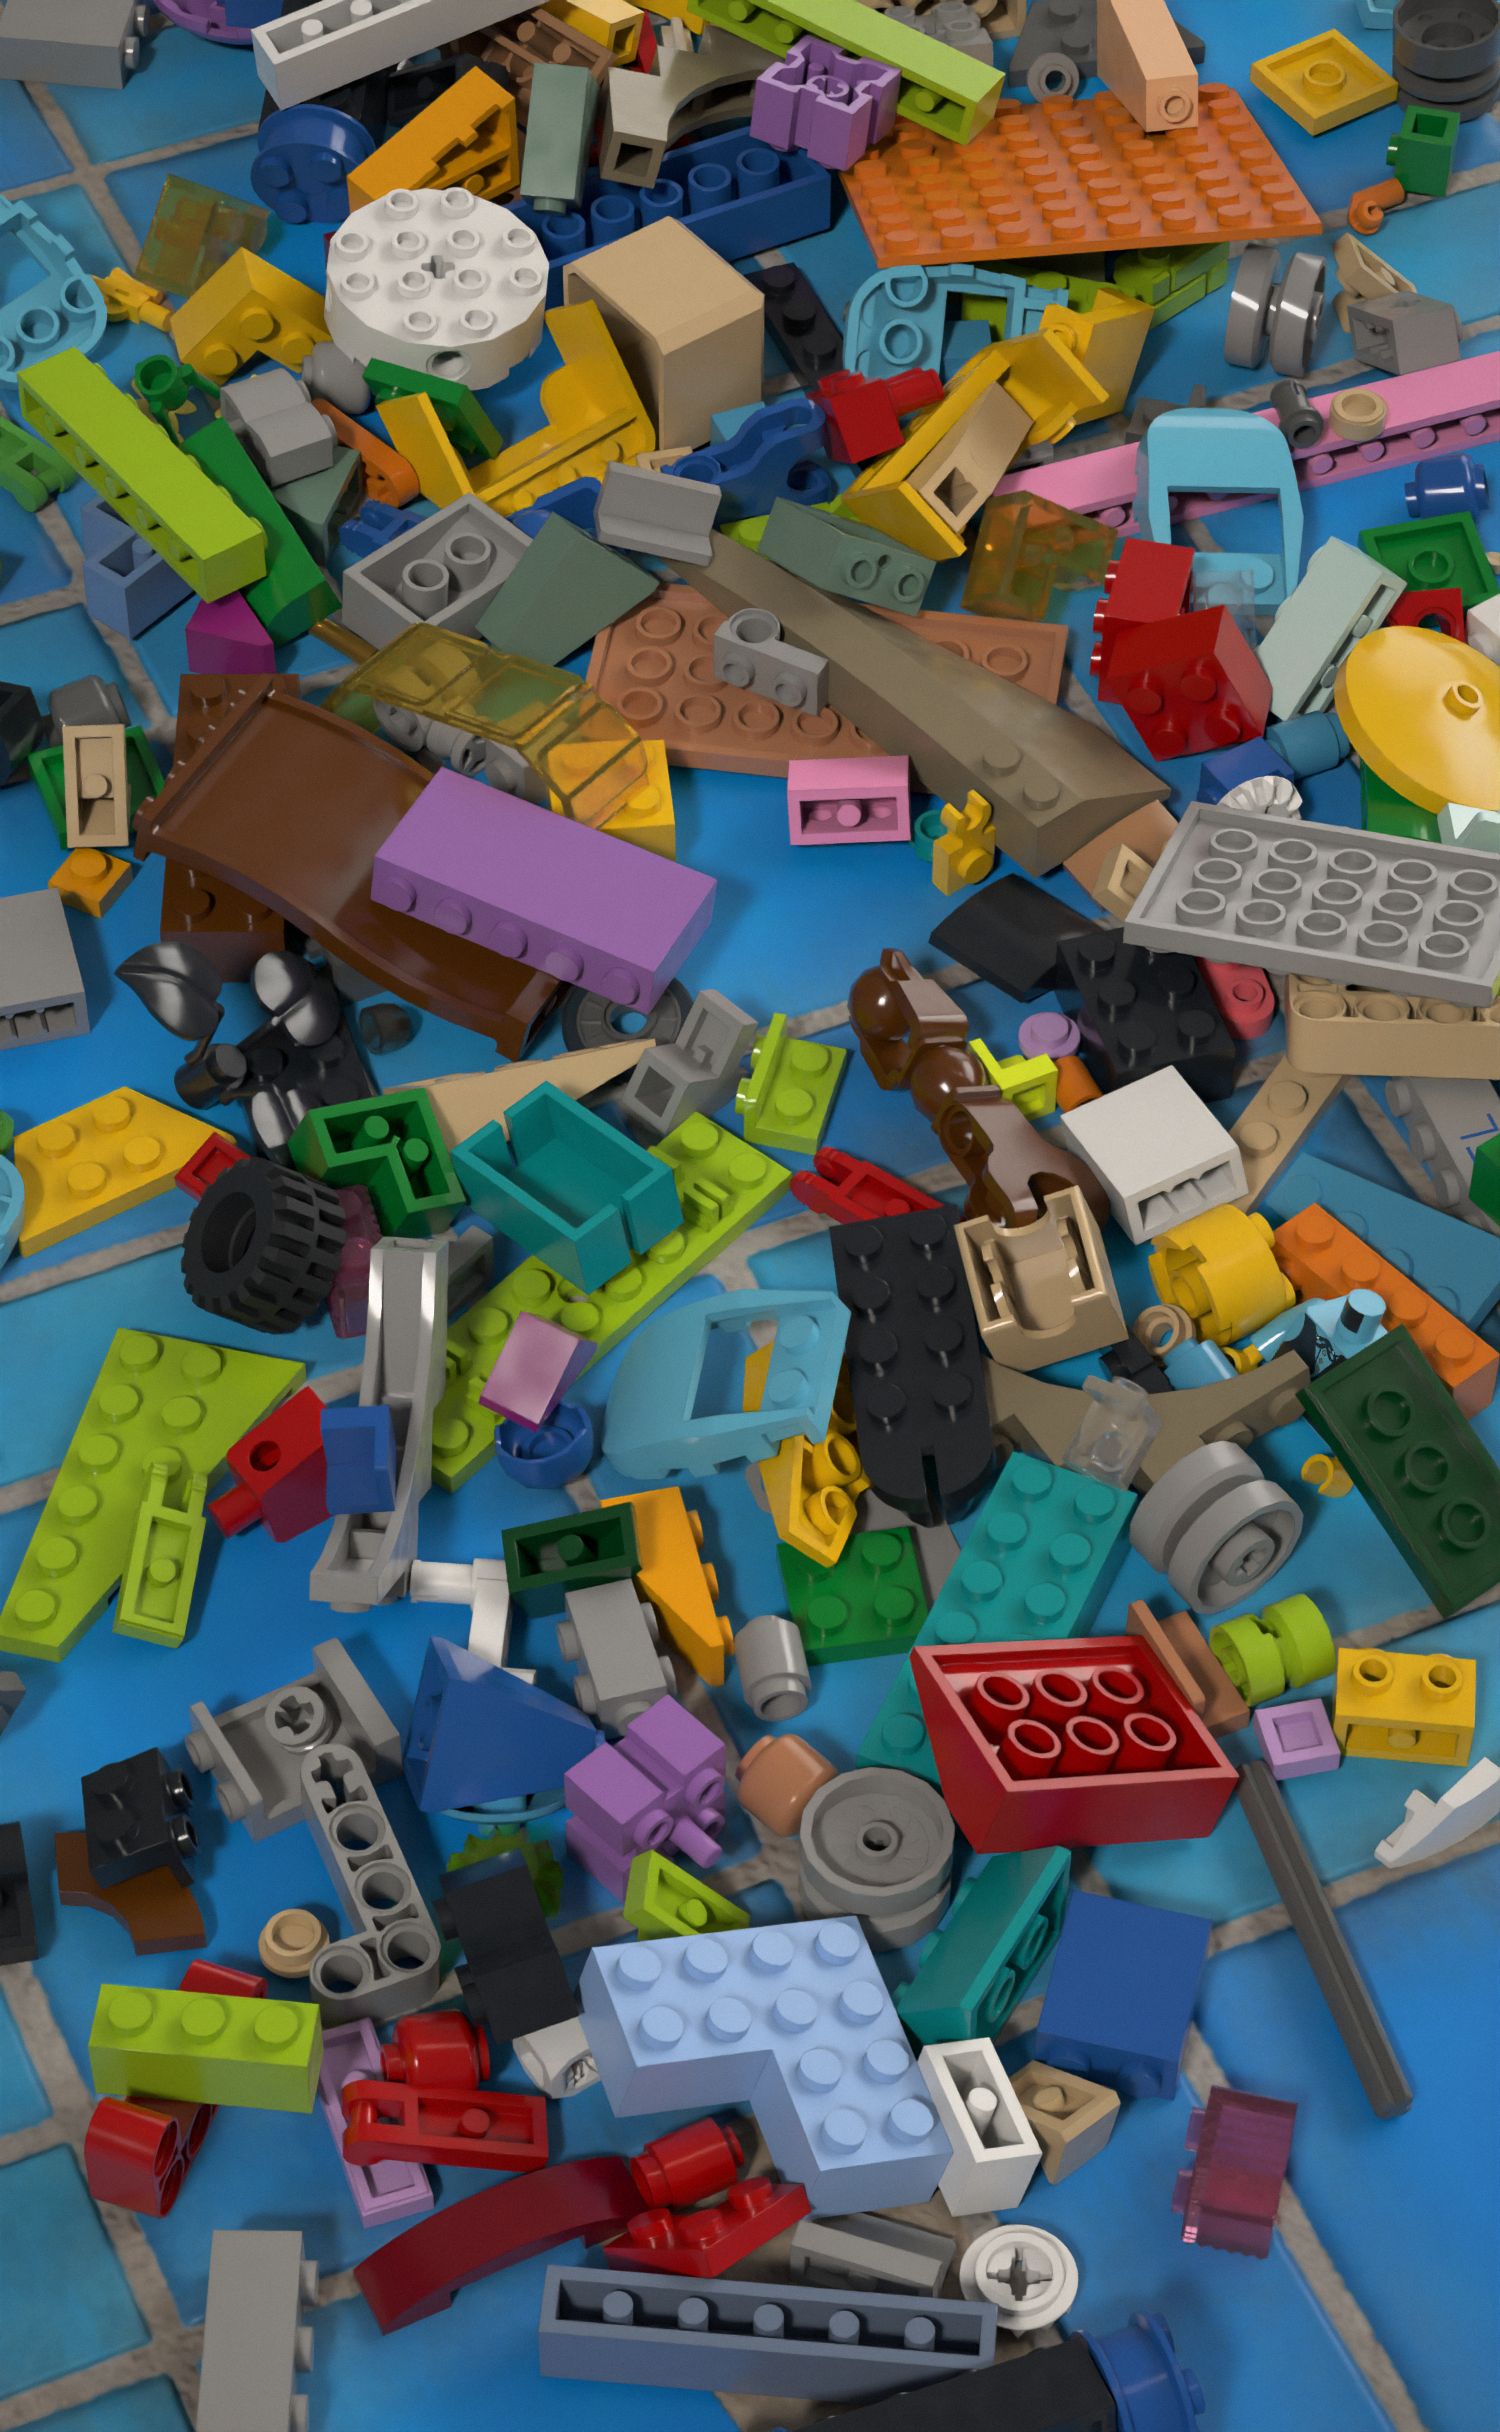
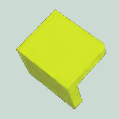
M981 1038L967 1043V1051L982 1063L989 1085H997L1002 1091L1001 1097L1014 1103L1028 1121L1055 1112L1058 1069L1047 1053L1029 1060H1025L1022 1055H1014L997 1062Z

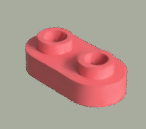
M1195 956V962L1231 1038L1249 1040L1265 1034L1272 1025L1275 1000L1263 969L1233 962L1218 964L1210 962L1204 957Z

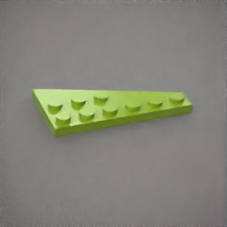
M118 1327L0 1615V1651L61 1663L108 1609V1598L121 1584L134 1514L139 1506L144 1479L150 1463L156 1461L168 1466V1482L163 1495V1507L180 1511L183 1486L192 1471L208 1476L207 1495L229 1470L225 1459L228 1449L272 1414V1410L287 1393L294 1395L307 1380L305 1363Z

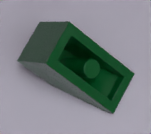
M632 1502L501 1530L509 1594L531 1619L566 1612L565 1593L630 1579L643 1569L636 1512Z

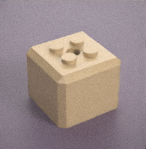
M667 216L563 266L564 305L594 299L654 428L656 436L654 451L691 446L693 450L710 441V415L761 401L764 402V294L680 221Z

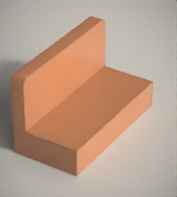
M1143 1599L1129 1603L1125 1636H1144L1214 1740L1248 1727L1250 1709L1186 1610L1156 1621Z

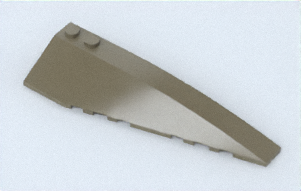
M711 529L709 534L712 550L709 566L657 556L729 619L736 612L743 609L759 608L767 610L779 620L781 642L828 659V703L890 756L908 755L909 772L945 803H950L960 813L967 805L968 792L974 789L991 805V815L988 822L996 828L995 845L1035 879L1067 860L1083 846L1128 815L1155 800L1161 803L1170 797L1171 788L1092 723L840 594L817 587L770 558Z

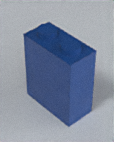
M1072 1890L1036 2031L1034 2060L1090 2082L1118 2088L1133 2097L1152 2098L1155 2096L1174 2101L1208 1958L1212 1919Z

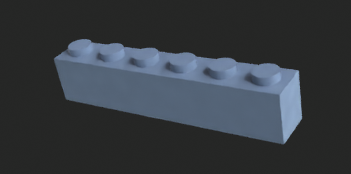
M547 2265L538 2328L540 2376L873 2405L897 2393H910L956 2378L968 2370L984 2369L993 2366L998 2303Z

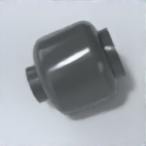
M88 675L50 691L47 696L49 714L41 716L44 733L51 748L63 745L62 726L125 724V728L132 726L115 682L105 684L103 679L97 675Z

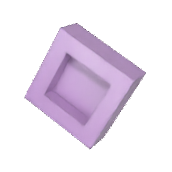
M1321 1698L1255 1710L1253 1728L1265 1763L1269 1766L1275 1781L1338 1769L1341 1753Z

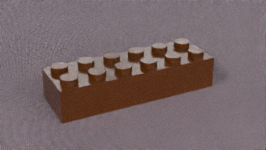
M266 673L274 678L272 686L275 691L301 700L299 674ZM181 674L173 766L179 760L187 762L192 757L196 744L206 727L210 724L218 726L225 718L228 705L236 692L240 689L248 691L262 674ZM166 858L160 923L161 942H182L199 950L218 970L222 983H250V973L253 965L261 957L272 951L290 952L291 923L237 888L196 868Z

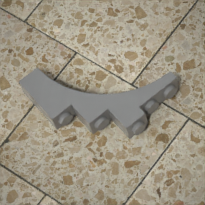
M383 1237L371 1248L365 1354L358 1407L389 1405L396 1443L395 1511L335 1516L333 1527L322 1555L310 1573L309 1601L330 1602L329 1608L333 1611L343 1613L365 1612L371 1609V1605L393 1604L397 1602V1597H405L410 1590L413 1560L417 1559L418 1504L431 1488L433 1409L445 1396L449 1240Z

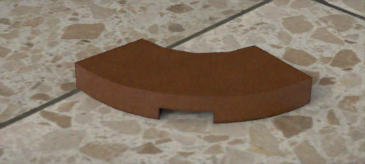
M54 1833L61 1905L88 1906L112 1916L129 1933L136 1956L207 1948L203 1918L191 1890L188 1887L182 1888L167 1864L101 1889L89 1871L86 1833Z

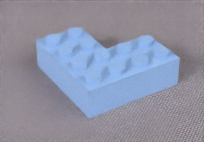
M856 1915L591 1948L573 1998L579 2013L580 2025L615 2118L749 2100L781 2183L803 2184L812 2212L801 2218V2220L930 2202L954 2150Z

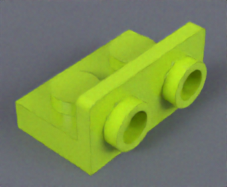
M774 1012L767 1034L758 1032L756 1035L750 1064L754 1072L751 1079L742 1077L739 1083L735 1100V1114L744 1115V1142L815 1155L819 1150L847 1066V1049L788 1038L787 1015Z

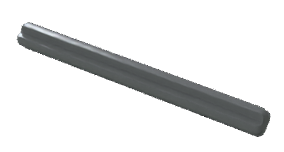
M1262 1760L1241 1764L1235 1768L1239 1778L1234 1786V1790L1375 2115L1383 2120L1393 2118L1394 2116H1403L1411 2110L1412 2091L1269 1766Z

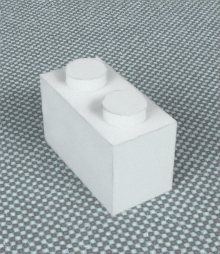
M990 2038L924 2046L917 2064L954 2150L938 2183L952 2217L1018 2208L1043 2153Z

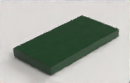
M1403 1323L1295 1393L1303 1408L1443 1619L1454 1614L1500 1582V1469Z

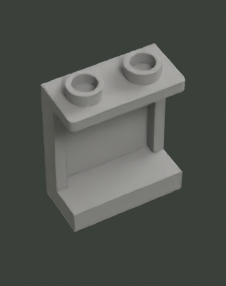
M337 1637L312 1648L314 1672L214 1718L203 1701L189 1706L192 1732L184 1736L188 1753L200 1773L207 1770L211 1771L218 1783L215 1785V1791L224 1814L231 1823L241 1820L254 1843L305 1820L301 1805L300 1769L303 1759L307 1754L297 1755L289 1753L271 1737L265 1726L264 1715L267 1704L276 1693L284 1688L296 1685L308 1687L319 1695L332 1712L334 1724L331 1736L325 1744H342L354 1750L362 1760L374 1788L403 1775L400 1734ZM297 1707L289 1714L293 1722L285 1721L284 1727L289 1726L296 1734H300L309 1727L305 1719H313L314 1714L309 1715L302 1707ZM333 1789L336 1796V1805L343 1803L344 1794H337Z

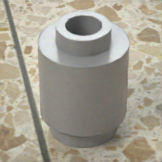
M773 1615L752 1619L733 1639L744 1700L747 1705L754 1709L755 1715L762 1720L776 1722L791 1719L806 1709L808 1705L807 1696L812 1687L799 1628L794 1623Z

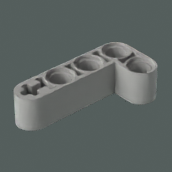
M336 1743L320 1745L312 1749L302 1762L300 1769L301 1805L305 1820L355 1934L320 1949L311 1961L309 1969L310 2003L319 2004L321 2025L326 2029H330L370 2017L372 2023L417 2008L430 2001L437 1993L441 1980V1945L438 1933L362 1760L354 1750L346 1745ZM333 1789L337 1794H344V1804L337 1808ZM361 1840L368 1842L372 1846L365 1850L355 1851L349 1850L343 1845L350 1841ZM385 1898L393 1900L398 1905L391 1909L380 1910L371 1907L368 1903L375 1899ZM411 1957L419 1959L424 1964L418 1968L408 1970L399 1968L393 1963L401 1958ZM338 1981L351 1982L357 1986L351 1992L342 1994L332 1992L326 1987Z

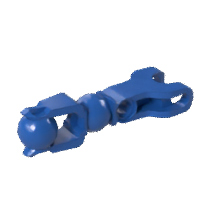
M807 398L790 399L761 408L744 421L738 432L731 439L678 459L670 467L668 464L660 466L661 473L720 486L722 496L712 528L750 516L768 515L772 511L776 497L806 506L824 502L830 504L832 497L830 477L817 463L811 460H799L823 446L827 436L825 412L818 404ZM796 424H807V425H805V426L796 427V428H792V429L787 430L788 427H790V426H792V425H796ZM581 477L538 497L532 506L503 518L534 540L553 511L581 529L595 528L588 533L597 538L593 511L601 482L595 477ZM804 487H805V488H810V490H807V491H799V490H797V489L804 488ZM610 545L625 555L631 553L630 549Z

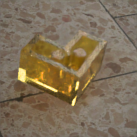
M168 173L133 278L190 299L228 261L229 255H233L241 246L253 254L262 247L267 235L268 226L266 220L270 210Z
M1026 490L989 498L986 502L960 608L984 617L1031 622L1043 620L1052 586L1065 592H1072L1105 585L1107 567L1112 558L1118 530Z

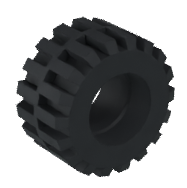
M253 1157L251 1160L243 1158L235 1161L231 1169L225 1167L217 1174L214 1184H208L201 1194V1201L197 1208L194 1207L189 1220L191 1222L188 1232L184 1234L182 1247L185 1250L181 1259V1272L186 1274L183 1284L186 1293L192 1295V1302L206 1312L272 1335L283 1334L285 1329L292 1331L301 1326L304 1316L310 1318L318 1310L319 1302L323 1296L327 1297L333 1286L332 1280L335 1273L339 1272L343 1260L340 1256L342 1248L346 1245L347 1232L342 1230L346 1217L344 1208L338 1206L339 1196L334 1190L329 1189L327 1184L260 1157Z

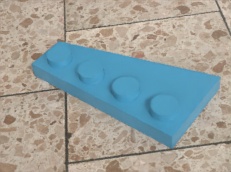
M1305 1152L1299 1155L1265 1201L1268 1206L1287 1221L1315 1202L1472 1332L1476 1331L1500 1299L1499 1237Z

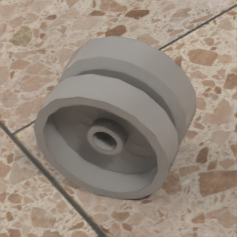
M1248 243L1239 264L1230 302L1225 333L1224 361L1227 364L1254 369L1262 360L1271 336L1269 362L1273 371L1302 378L1307 370L1321 324L1325 300L1327 259L1324 256L1297 252L1287 264L1281 283L1282 259L1277 248Z
M1218 1441L1201 1446L1183 1457L1155 1482L1140 1502L1130 1523L1129 1542L1135 1551L1157 1573L1168 1575L1167 1580L1174 1591L1196 1613L1212 1615L1228 1610L1247 1599L1274 1576L1291 1554L1301 1534L1304 1515L1298 1504L1276 1482L1264 1480V1475L1259 1466L1236 1443Z
M876 1767L841 1773L818 1788L803 1810L799 1835L800 1865L798 1892L806 1916L813 1921L856 1915L870 1950L879 1952L912 1945L933 1931L949 1908L952 1885L955 1825L944 1799L927 1782L902 1770Z

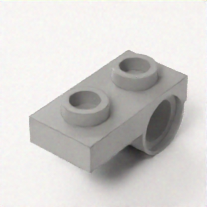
M759 608L743 609L732 615L728 621L725 620L714 633L715 678L816 717L827 705L829 660L781 642L780 623L771 612Z

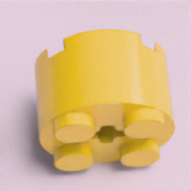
M1221 1203L1156 1235L1151 1240L1150 1244L1158 1246V1252L1148 1256V1264L1161 1304L1178 1306L1190 1315L1196 1327V1340L1199 1344L1212 1339L1218 1348H1223L1259 1330L1296 1303L1294 1289L1288 1278L1280 1272L1270 1249L1275 1244L1273 1231L1266 1219L1257 1212L1246 1216L1237 1207L1228 1203Z

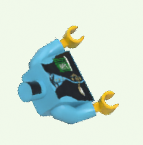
M1355 1289L1349 1295L1328 1301L1322 1298H1312L1282 1312L1252 1334L1250 1339L1253 1343L1245 1349L1238 1350L1228 1347L1219 1349L1230 1363L1235 1361V1370L1239 1375L1258 1368L1257 1363L1263 1359L1270 1362L1294 1350L1309 1367L1312 1383L1388 1333L1380 1324L1386 1310V1304L1377 1293L1366 1289ZM1304 1411L1301 1415L1303 1419L1329 1447L1307 1412ZM1315 1454L1309 1457L1301 1469V1478L1306 1482L1317 1485L1326 1479L1317 1492L1327 1497H1343L1350 1492L1353 1486V1481L1336 1456L1332 1458L1323 1454Z

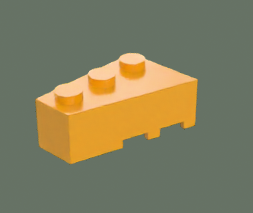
M474 66L347 175L350 214L395 189H407L410 191L425 188L446 190L452 187H460L468 190L472 195L488 201L519 185L520 173L515 97L477 66Z

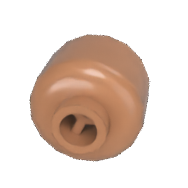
M784 1734L777 1739L772 1735L761 1738L743 1757L735 1773L736 1778L740 1781L737 1793L741 1805L779 1837H793L800 1833L803 1810L818 1788L839 1775L834 1764L796 1734Z

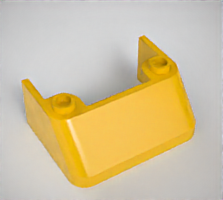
M594 299L552 308L544 312V320L565 365L547 375L540 389L541 406L550 425L498 453L495 460L488 459L467 470L461 455L450 444L426 392L386 400L376 405L397 452L413 467L419 480L420 493L439 509L445 508L470 492L499 515L505 517L532 506L538 497L581 477H595L602 484L608 461L636 467V454L654 452L656 446L654 428Z
M1050 327L992 343L971 357L943 386L944 400L922 408L903 428L901 433L905 444L880 453L845 490L841 501L864 523L879 529L934 561L943 563L949 558L960 557L967 549L964 546L965 539L961 536L966 528V524L957 534H954L906 480L991 382L997 381L1033 421L1032 426L1005 472L1029 446L1039 444L1045 440L1050 444L1061 440L1075 426L1076 420L1072 416L1079 409L1103 404L1110 395Z

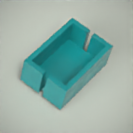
M547 1080L503 1112L517 1164L516 1168L513 1169L502 1125L494 1119L450 1151L454 1169L466 1199L464 1205L587 1295L591 1294L631 1263L629 1251L633 1249L642 1255L684 1223L672 1169Z

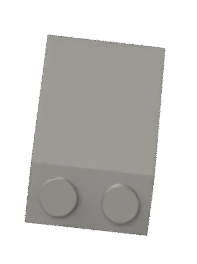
M469 492L343 571L342 623L372 646L379 649L381 653L402 669L409 670L414 661L440 645L452 647L464 656L482 636L475 628L476 624L533 539Z

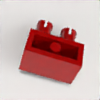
M921 367L913 368L884 380L882 378L863 376L862 371L850 373L849 369H844L818 379L817 382L820 389L805 395L807 399L818 404L825 412L827 436L823 447L827 458L849 464L857 463L905 444L898 425L900 423L899 417L945 399L944 390L937 372L934 369L923 371Z

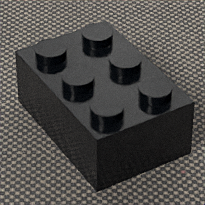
M1124 927L1057 941L1054 993L1064 1015L1072 1019L1080 1030V1052L1090 1074L1104 1095L1173 1065L1204 1104L1231 1098L1236 1047L1193 955L1177 952L1156 953L1146 949L1144 946L1123 943Z

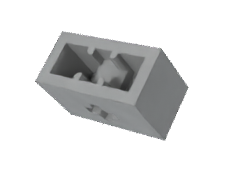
M1407 290L1347 305L1354 359L1403 375L1461 360L1459 342H1461L1463 337L1461 320L1456 311H1454V305Z

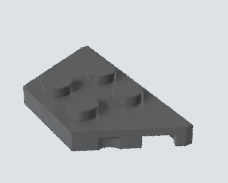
M1044 0L1032 2L1009 64V88L1027 86L1026 74L1030 64L1039 55L1047 52H1059L1069 57L1078 69L1079 79L1098 77L1097 0ZM1173 19L1193 64L1204 63L1206 47L1204 41ZM1057 70L1051 71L1046 76L1045 84L1061 82V72Z

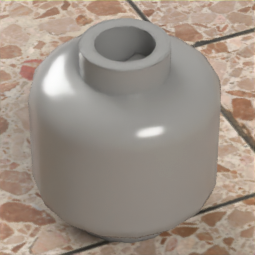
M318 342L312 348L311 355H302V381L309 391L311 401L316 398H322L344 414H360L368 409L371 395L374 394L362 378L366 367L359 360L353 363L334 342Z

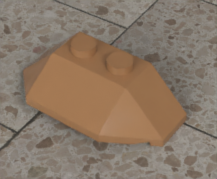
M538 6L450 41L453 56L469 53L483 58L484 62L492 61L506 66L509 72L508 92L515 97L516 122L526 128L534 62L589 67L600 86L605 78L607 67H611L618 56Z

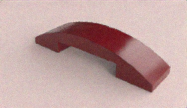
M620 2156L598 2157L560 2164L511 2179L434 2214L400 2234L352 2269L353 2277L382 2335L385 2336L450 2308V2292L578 2237L585 2249L629 2231L627 2223L635 2216L650 2210Z

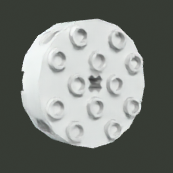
M452 187L446 190L425 188L413 191L395 189L351 213L331 238L326 269L327 288L324 320L334 344L353 363L359 360L367 367L372 357L467 385L470 391L489 388L509 377V368L522 362L525 357L530 358L542 341L549 262L533 230L527 227L508 209L472 195L464 188Z

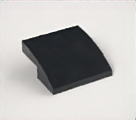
M1011 873L986 886L956 908L931 932L928 943L1018 1002L1023 1003L1054 989L1057 941L1104 930L1021 877Z

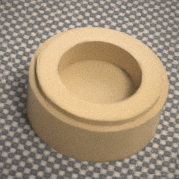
M1361 388L1344 390L1335 395L1331 401L1329 426L1335 434L1347 440L1367 441L1376 438L1385 428L1386 403L1378 394L1370 390Z

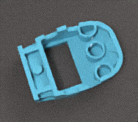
M0 194V237L11 230L32 258L48 275L47 278L0 309V389L19 391L16 373L74 346L86 358L90 356L103 338L107 322V307L100 289L91 275L83 272L74 258L75 249L62 234L55 236L38 220V214L22 200L13 205Z
M958 263L942 266H894L881 270L863 282L850 301L845 321L842 355L843 369H849L850 373L862 371L863 376L882 378V380L916 367H921L923 371L934 369L939 376L947 291L1008 297L1004 340L1038 331L1044 309L1047 305L1057 303L1067 308L1069 290L1061 288L1046 290L1026 284L1027 279L1005 273L998 274L974 268V265ZM920 410L909 413L899 418L902 420L911 421L920 412Z
M1180 408L1159 415L1153 420L1142 436L1136 454L1135 474L1138 475L1132 508L1134 522H1139L1142 540L1171 544L1168 492L1278 494L1283 547L1281 553L1195 552L1190 613L1225 604L1231 615L1275 616L1282 602L1297 589L1304 521L1295 470L1283 433L1267 419L1253 413L1235 409Z
M739 1289L691 1303L656 1319L641 1331L627 1350L610 1390L600 1434V1445L610 1464L621 1475L634 1479H664L671 1469H689L694 1478L718 1474L720 1462L741 1456H746L751 1463L775 1457L778 1454L780 1440L788 1437L806 1434L813 1445L825 1441L851 1311L832 1291ZM775 1320L778 1323L760 1411L691 1419L710 1330L720 1327L726 1333L750 1329L751 1322Z

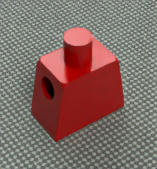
M309 1385L228 1449L225 1459L236 1486L206 1506L211 1518L226 1538L230 1539L258 1520L275 1542L285 1543L334 1516L328 1513L326 1505L327 1462L320 1430L321 1409L328 1408Z

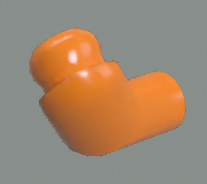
M1390 178L1353 193L1349 199L1347 222L1351 229L1362 235L1376 232L1384 219V212L1382 210L1403 202L1404 190L1401 183L1396 178Z

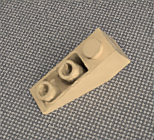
M997 381L991 382L906 481L954 534H957L992 494L1032 426L1033 421Z

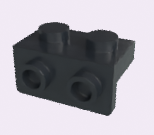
M154 1747L123 1761L105 1765L98 1771L81 1777L89 1871L101 1889L164 1864H167L182 1888L196 1883L193 1856L201 1853V1845L196 1829L188 1814V1809L195 1807L196 1801L189 1779L181 1768L172 1771L158 1747Z

